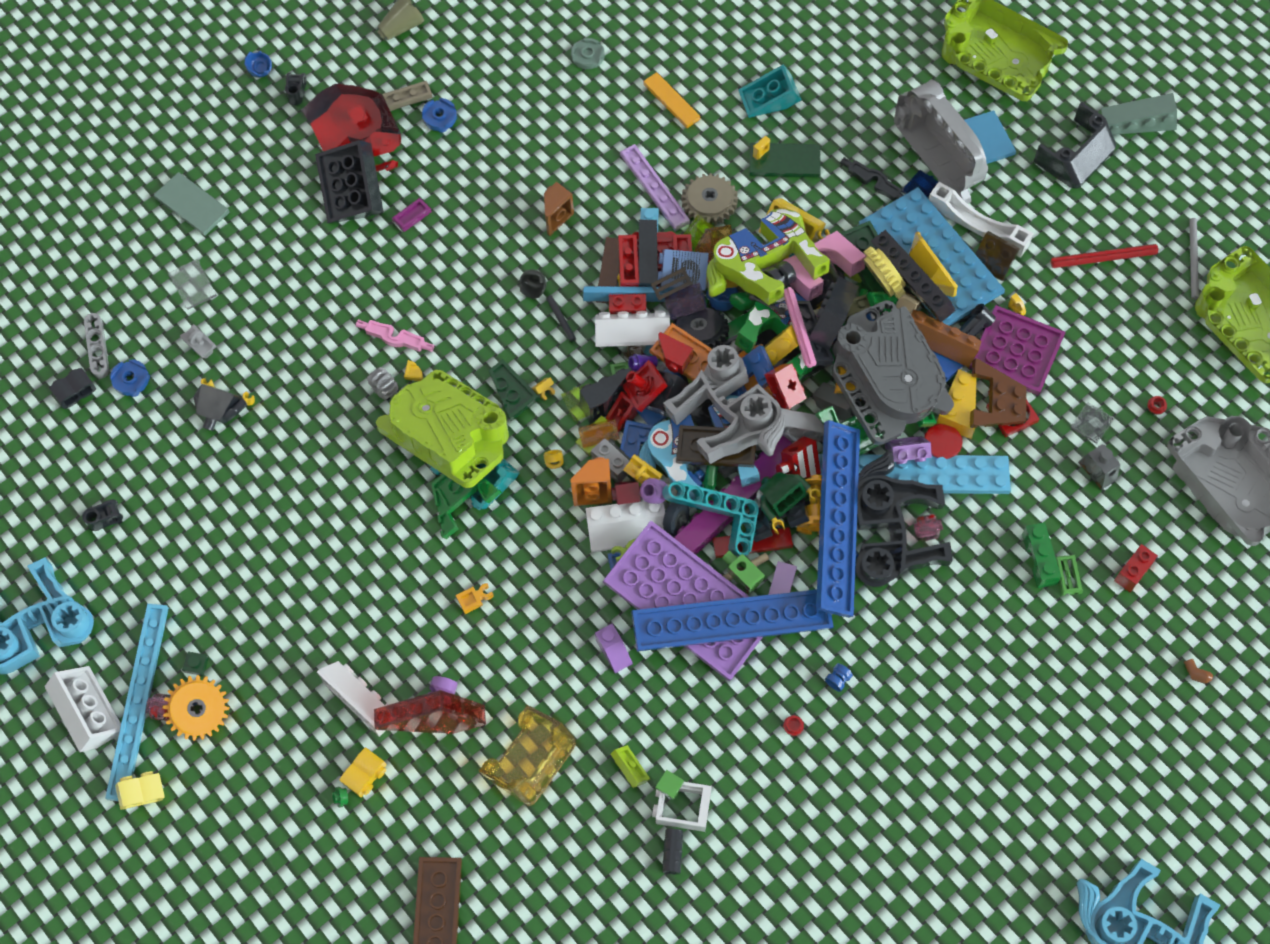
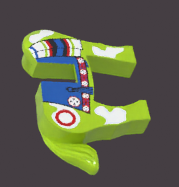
M774 209L761 219V234L769 241L768 244L763 246L746 228L716 243L714 258L709 262L706 271L709 296L715 297L726 290L727 279L736 283L745 291L759 297L767 305H770L784 297V283L767 276L761 271L762 269L770 267L791 253H794L813 280L829 272L830 259L818 251L814 242L810 240L805 231L803 218L798 212L787 209Z

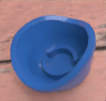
M736 287L726 288L723 293L715 297H710L707 290L706 297L709 299L711 307L715 310L728 311L733 308L729 297L733 293H738Z

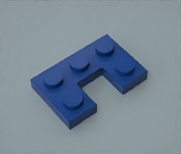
M759 345L745 355L742 360L747 370L748 379L755 375L758 384L765 388L768 386L764 374L773 370L774 367L764 346ZM743 385L730 395L741 396L747 390Z

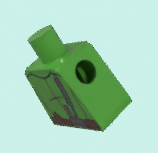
M730 550L722 557L729 565L727 569L729 575L748 595L763 582L765 575L744 554L737 557ZM742 567L744 570L740 571L737 568Z

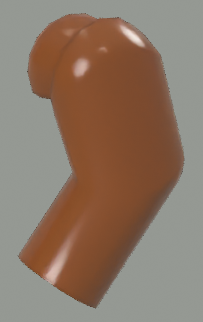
M1194 659L1184 662L1192 680L1205 684L1212 681L1213 674L1210 671L1197 668Z

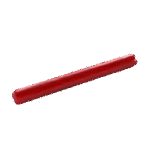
M1157 244L1053 257L1051 258L1052 268L1156 255L1159 249Z

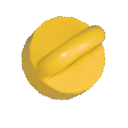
M550 450L543 455L548 468L557 469L564 463L561 450Z

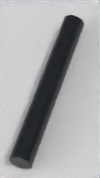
M552 295L546 297V300L571 343L576 341V337Z

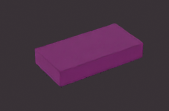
M419 198L392 217V220L405 232L432 211Z

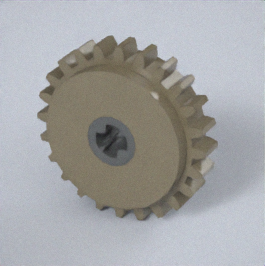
M710 173L709 176L702 174L700 178L696 176L695 181L691 179L690 185L686 184L685 189L682 190L681 202L682 208H684L685 213H688L689 219L694 217V222L700 221L701 225L707 223L710 226V223L717 225L719 221L724 223V218L729 220L730 215H734V210L737 209L738 197L735 186H731L730 180L726 182L725 177L719 178V174L712 176V173Z

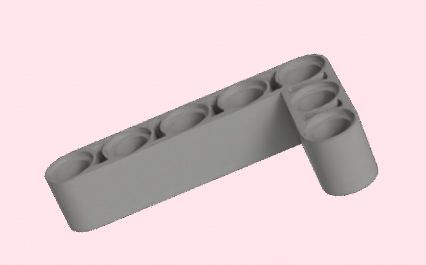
M781 408L785 415V427L782 435L805 436L818 442H823L824 425L816 415ZM756 444V451L762 450L759 447V445Z

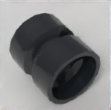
M782 261L763 272L771 278L782 281L784 287L794 283L796 280L795 270L787 261Z

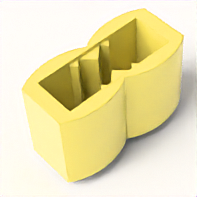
M153 771L142 773L140 778L133 779L132 776L120 778V782L115 785L120 810L155 803L165 798L159 773L153 774Z

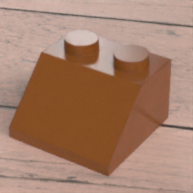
M558 182L549 186L544 193L545 219L549 236L574 214L573 195Z

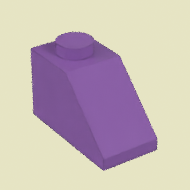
M613 624L595 632L596 642L614 673L633 664Z

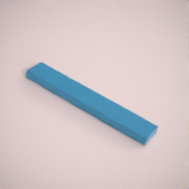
M584 286L583 301H609V295L646 294V301L691 302L694 296V289L683 288L658 300L652 287ZM668 287L660 291L659 293L660 295H662L674 288Z

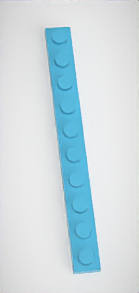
M147 604L106 792V800L118 801L115 785L120 782V778L126 776L133 777L169 609L167 605Z

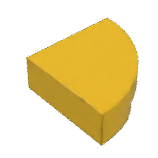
M1015 293L1011 296L1008 307L1013 312L1024 316L1026 314L1025 305Z
M408 360L404 374L405 380L421 381L423 379L421 369L413 361Z

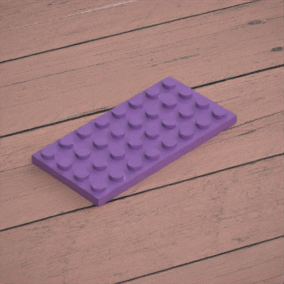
M653 521L647 524L602 582L637 610L749 597ZM762 637L684 647L726 680L731 681Z

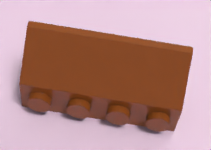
M913 309L910 312L916 326L922 332L931 350L970 367L980 349L981 340L973 335L961 332L956 327H951L943 322L940 323L938 319L931 318L922 311Z

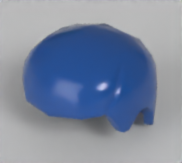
M261 51L249 52L245 57V67L252 76L260 78L267 76L271 72L272 61L267 54Z

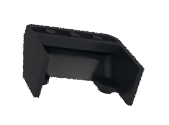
M1083 102L1079 104L1073 121L1090 131L1093 135L1076 152L1064 147L1054 153L1040 144L1033 161L1073 189L1080 188L1112 155L1116 148V141L1106 118Z

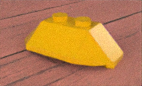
M916 232L909 256L946 296H956L957 284L928 246L920 232Z

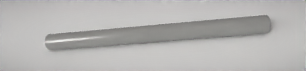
M1191 218L1189 219L1191 299L1196 300L1199 297L1197 219Z

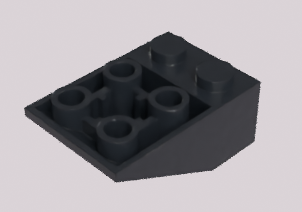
M631 367L620 369L612 376L602 377L598 382L582 387L580 390V407L589 424L595 422L601 415L606 417L620 393H625L622 386L627 382L626 376L632 371Z
M659 371L668 386L645 409L669 417L663 402L680 394L689 383L678 375Z

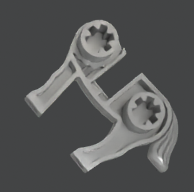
M720 345L713 348L708 354V365L705 371L701 370L696 379L686 386L680 394L663 402L666 413L678 425L706 399H710L718 412L731 423L723 432L711 437L700 438L696 441L699 452L710 464L724 456L739 453L756 444L759 445L766 455L772 456L785 427V415L779 403L759 384L729 403L725 397L749 382L747 370L742 358L738 356L737 351L733 347Z

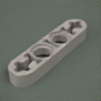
M90 313L84 318L90 370L96 378L102 379L109 374L104 327L100 316L96 313ZM93 320H96V321L94 322V324H95V329H93V326L91 325L92 322H93ZM93 335H100L97 341H91ZM102 350V354L99 357L93 356L95 351ZM97 363H100V365L102 366L100 372H98L99 365Z

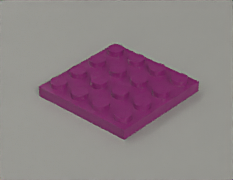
M995 305L992 313L996 316V319L991 326L985 328L980 339V349L975 358L1026 386L1028 392L1039 396L1066 332Z

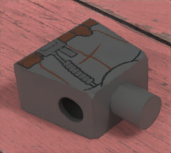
M1103 444L1089 452L1078 462L1101 490L1115 482L1118 478L1120 463L1113 456V452Z

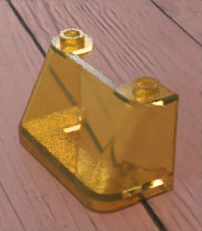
M527 705L518 717V724L522 728L518 736L499 761L494 758L488 759L483 763L479 772L527 806H532L569 757L576 741L562 722Z

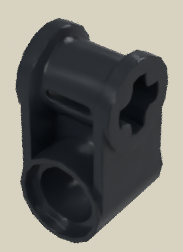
M287 73L285 92L291 105H300L304 100L307 84L305 73Z
M112 499L86 509L82 514V519L89 530L99 531L121 522L123 515L119 513L117 500Z

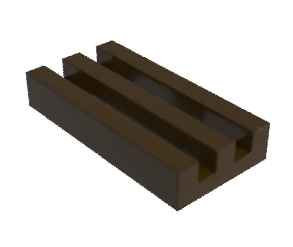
M683 267L651 283V286L658 300H661L691 285L692 282ZM680 273L683 274L682 277L657 289L656 285ZM684 279L686 280V283L660 295V291Z

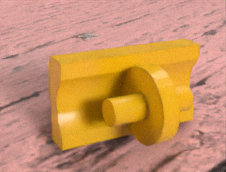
M636 454L632 456L629 463L623 469V471L641 484L649 478L660 479L663 475Z

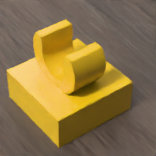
M550 377L545 378L533 386L532 390L536 394H540L541 399L547 400L545 396L546 390L551 395L555 394V390L550 387L554 382Z

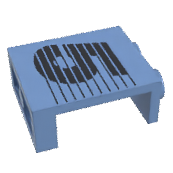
M664 249L663 253L659 254V264L662 265L661 272L658 271V280L684 267L692 282L691 285L684 289L704 291L706 288L709 253ZM680 273L660 283V287L682 277L683 274ZM684 279L670 287L676 288L686 283V280Z

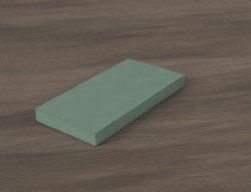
M180 172L154 194L156 200L204 236L230 213L228 208Z

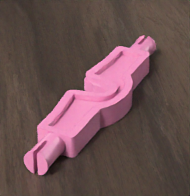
M358 319L356 322V327L365 329L366 334L382 339L389 346H404L416 351L425 349L432 352L434 350V344L427 343L423 337L406 330H401L396 337H392L394 328L391 325L373 320L367 323Z

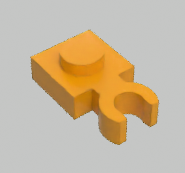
M488 583L482 584L477 591L474 587H471L456 595L465 614L483 606L481 600L493 598L492 592L488 594L483 593L484 590L489 588Z

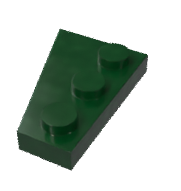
M503 359L489 369V374L510 422L539 400V396Z

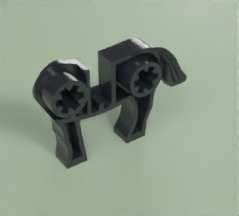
M887 450L881 457L867 464L860 471L858 477L857 529L889 528L891 541L861 545L855 571L858 578L864 584L871 587L885 586L901 574L913 569H922L930 565L950 566L953 561L950 542L910 551L906 549V527L901 507L909 504H923L936 510L943 509L945 505L943 485H929L913 480H898L885 476L891 473L895 467L894 456L891 450Z

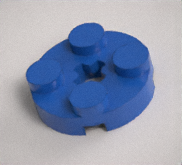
M439 98V101H434L433 99L427 102L422 109L423 122L429 129L440 133L446 132L457 120V111L454 104L444 98ZM441 112L443 113V115L440 116V117H437V115H436L437 113H438V114H440Z
M132 359L129 362L118 363L113 368L110 378L114 389L119 394L136 397L148 385L150 375L143 363ZM133 374L134 378L128 381L126 377Z

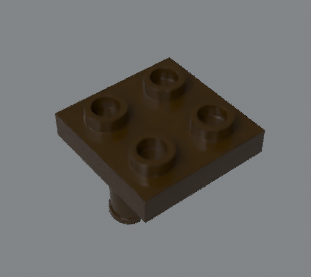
M988 231L975 255L995 278L1003 281L1020 248Z

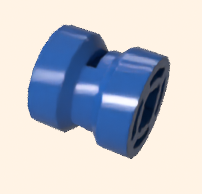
M837 663L833 668V672L826 676L825 682L834 690L841 692L845 686L844 683L849 681L853 674L847 667Z

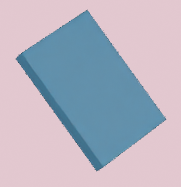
M994 110L964 120L979 139L987 164L1016 154V150Z

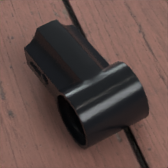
M978 304L971 311V317L959 330L968 335L976 336L983 328L991 326L996 316L984 304Z

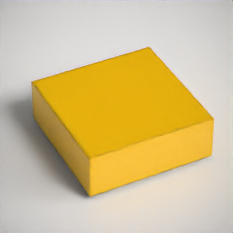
M764 136L753 146V157L757 160L769 151L770 139L767 136Z

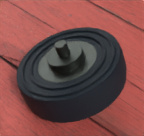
M672 502L668 506L663 518L664 531L676 536L678 530L688 523L690 515L689 506Z

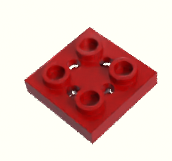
M648 360L637 372L630 371L627 374V382L622 387L635 408L642 412L668 385L655 365Z

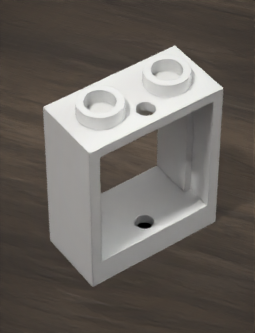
M684 782L679 790L681 792L702 795L698 822L662 817L666 795L656 789V797H659L658 805L654 804L652 817L656 818V824L705 832L712 786Z

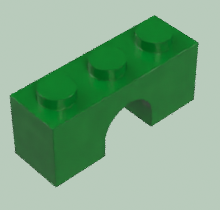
M1044 522L1027 525L1022 533V538L1026 551L1031 552L1033 556L1034 567L1032 572L1037 588L1057 585L1061 574L1046 524Z

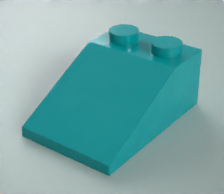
M784 64L738 90L749 118L784 110L802 101L793 77Z

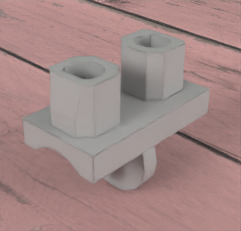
M194 324L187 332L180 335L181 339L202 359L208 358L213 353V349L216 348V345Z

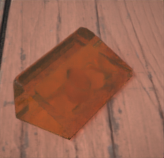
M615 419L578 427L583 448L599 444L604 438L607 441L609 439H620Z

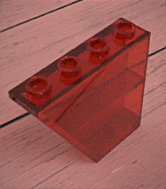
M438 690L374 709V725L376 730L454 734L486 725L485 705Z

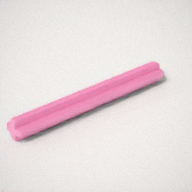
M787 287V289H784V299L805 366L811 368L816 365L814 353L794 290L791 287Z

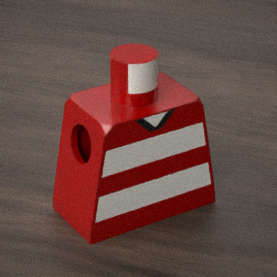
M805 436L801 437L782 450V463L776 465L777 473L782 472L786 475L798 474L803 478L820 475L821 470L816 440Z

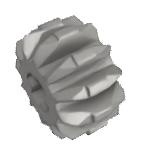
M379 367L367 377L371 389L384 400L392 397L398 391L397 383L386 369Z

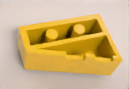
M958 369L949 390L954 406L947 415L939 414L936 424H946L954 427L961 436L972 439L975 428H970V412L976 409V377H972V374Z

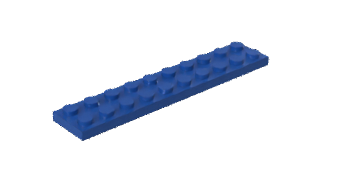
M828 420L824 422L816 610L850 618L854 616L860 430Z
M817 589L631 611L637 652L832 629L834 626L831 613L816 610Z

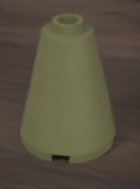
M397 0L377 26L379 29L377 33L383 40L385 38L390 40L424 22L423 16L411 4L410 0Z

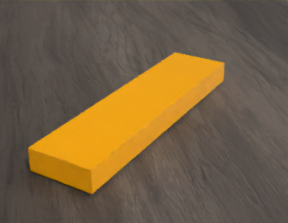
M657 72L643 81V85L686 128L700 120V115Z

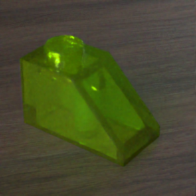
M698 214L683 234H691L693 247L706 245L709 241L712 242L717 236L718 229Z

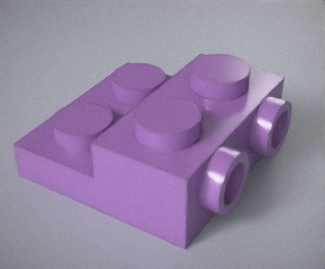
M923 436L893 439L885 443V448L893 452L896 464H905L907 460L923 462L926 461V458H932L931 442Z

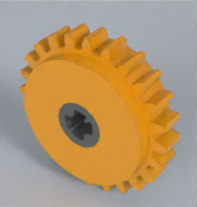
M196 675L195 680L188 676L187 682L180 679L181 685L178 686L174 683L175 690L167 691L171 696L170 698L164 697L168 705H163L162 708L167 709L168 712L164 713L163 716L169 717L166 724H173L170 730L174 731L177 729V736L184 733V739H188L189 735H191L193 741H195L197 736L200 735L203 740L204 734L207 733L211 737L213 729L217 732L219 731L218 724L224 726V722L221 720L222 718H228V715L224 714V710H229V707L225 706L224 703H227L229 699H223L226 691L220 692L219 689L222 686L219 684L215 687L214 679L209 683L207 682V676L203 680H200L199 675ZM194 702H197L198 705H202V709H199L200 712L195 713L194 710H190V707L193 706L192 704Z

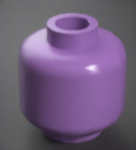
M656 478L645 480L640 487L641 498L650 504L663 503L666 499L663 497L662 490L667 484Z

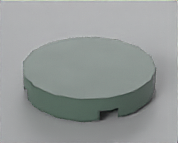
M592 38L581 39L580 42H576L571 48L573 63L582 69L596 68L602 64L605 58L604 47L598 40Z

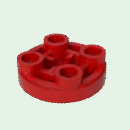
M936 424L930 427L924 436L925 439L931 442V453L936 458L944 457L950 459L958 455L961 450L962 436L956 428L949 425Z

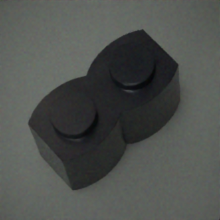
M78 368L70 371L65 378L55 380L49 389L63 409H67L75 405L80 399L92 394L96 387L84 370Z

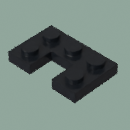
M805 498L801 499L780 518L777 516V520L787 516L791 528L810 521ZM761 507L758 508L753 538L755 543L773 536L772 521L767 519Z

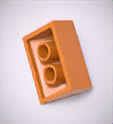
M597 457L594 460H589L571 478L574 506L612 503L609 459Z

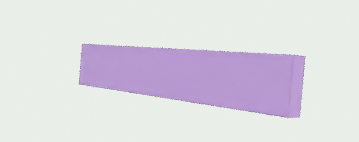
M634 144L620 151L622 159L674 231L690 224L688 216L637 146Z

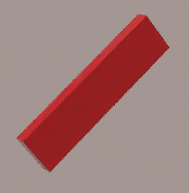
M790 527L785 528V530L784 528L777 529L779 534L772 530L773 536L756 543L753 540L752 549L749 554L793 548ZM730 536L713 538L715 558H722L729 551ZM738 543L737 548L739 552H742L743 547Z

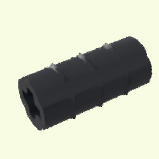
M665 830L662 873L672 875L681 873L683 830Z

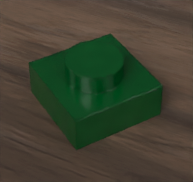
M188 651L182 671L203 676L209 659L208 655Z

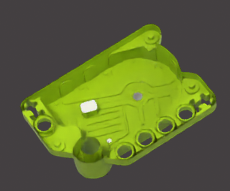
M957 0L944 20L946 35L941 54L943 59L949 64H956L962 70L1021 101L1030 100L1048 72L1053 55L1066 52L1068 40L994 0H969L968 3L966 2L967 0ZM962 7V8H964L966 11H965V12H959V11H957V8Z
M1243 246L1210 268L1207 275V284L1196 300L1195 310L1200 317L1205 319L1206 325L1261 382L1270 383V375L1264 374V372L1270 373V267L1253 249ZM1245 254L1247 255V256H1244L1243 258H1241V260H1239V258L1241 257V255H1245ZM1226 262H1233L1236 267L1229 268Z

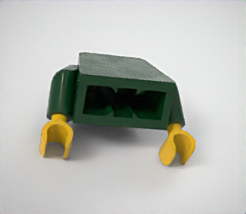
M778 472L772 478L766 476L762 479V486L759 489L762 494L760 497L761 510L767 519L772 521L773 530L777 534H779L775 528L777 525H782L785 530L783 521L777 520V516L779 518L803 499L807 493L809 494V501L812 503L817 501L812 495H817L821 498L820 490L812 489L811 485L798 474L786 475Z

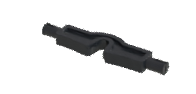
M845 157L840 161V164L848 168V173L855 176L863 184L877 180L874 186L875 191L892 201L904 196L901 193L902 189L888 181L887 177L879 170L869 169L856 160L851 162Z

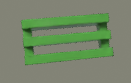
M1075 555L1057 556L1056 560L1061 574L1059 585L1062 596L1066 594L1074 595V593L1082 594L1083 590ZM1067 560L1071 562L1076 588H1073ZM1061 561H1063L1068 589L1066 588Z

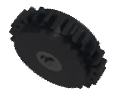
M707 306L690 308L687 311L684 310V313L678 314V319H673V324L711 349L722 345V342H726V337H729L728 320L725 319L724 314H720L719 310L714 311V308L710 309Z

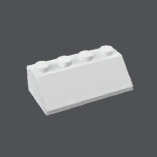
M663 310L655 311V313L637 311L636 314H629L626 311L618 312V314L600 312L599 315L595 316L596 347L654 345L658 340V334L660 332L664 333L670 326V314Z
M642 500L635 503L586 508L591 553L611 550L615 546L625 548V545L630 540L640 535L650 521H653L663 529L664 503L650 504Z
M337 661L317 671L323 683L379 737L397 720L394 715L396 711L388 703L384 705L376 691L372 690L370 692L366 688L367 683L361 677H354L352 675L354 671L347 664L342 665Z
M86 666L54 672L45 685V689L79 752L97 749L117 737L120 732L121 723L91 668Z

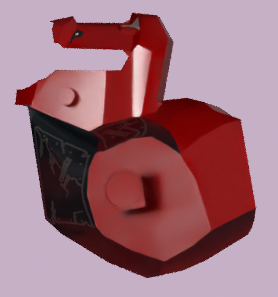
M334 84L317 94L302 110L323 150L321 152L361 140L371 143L373 156L393 152L401 143V132L383 95L374 90L354 85ZM392 160L375 165L376 172L384 169L386 171L398 167V161Z

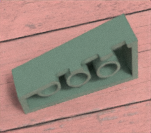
M1173 93L1101 108V115L1106 118L1113 135L1177 130V107Z

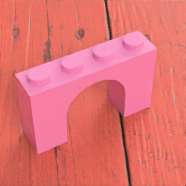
M838 231L814 243L818 251L826 255L832 263L840 267L850 277L865 268L863 259L866 258V255ZM796 255L783 260L789 262L796 273V280L790 286L804 299L810 301L822 294L824 280L820 277L813 280Z

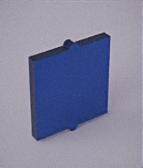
M919 170L902 188L901 192L907 194L919 187L929 199V195L938 184V181L933 176H929L922 170Z

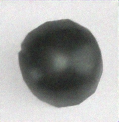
M538 270L524 271L519 279L521 284L520 292L528 298H539L546 289L547 282L545 276Z

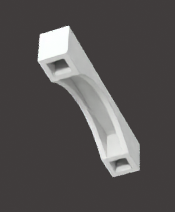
M938 182L929 195L930 202L942 215L982 237L985 236L986 232H992L1020 248L1017 254L1020 258L1031 243L1034 233L1019 225L1001 223L984 216L969 206L954 189L941 182Z

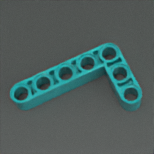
M678 481L672 482L663 488L662 494L667 501L734 517L728 550H731L737 557L741 554L748 555L751 552L758 516V505L755 501ZM671 487L676 489V496L672 495ZM690 491L695 495L694 501L689 497ZM708 496L712 497L713 505L708 503ZM726 501L731 503V510L727 508ZM745 505L749 507V514L744 510ZM741 524L746 527L745 533L741 531ZM738 543L743 547L742 552H739L737 548Z

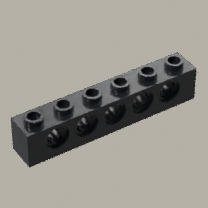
M886 229L871 240L875 250L879 248L887 256L905 284L940 323L956 311L951 300Z

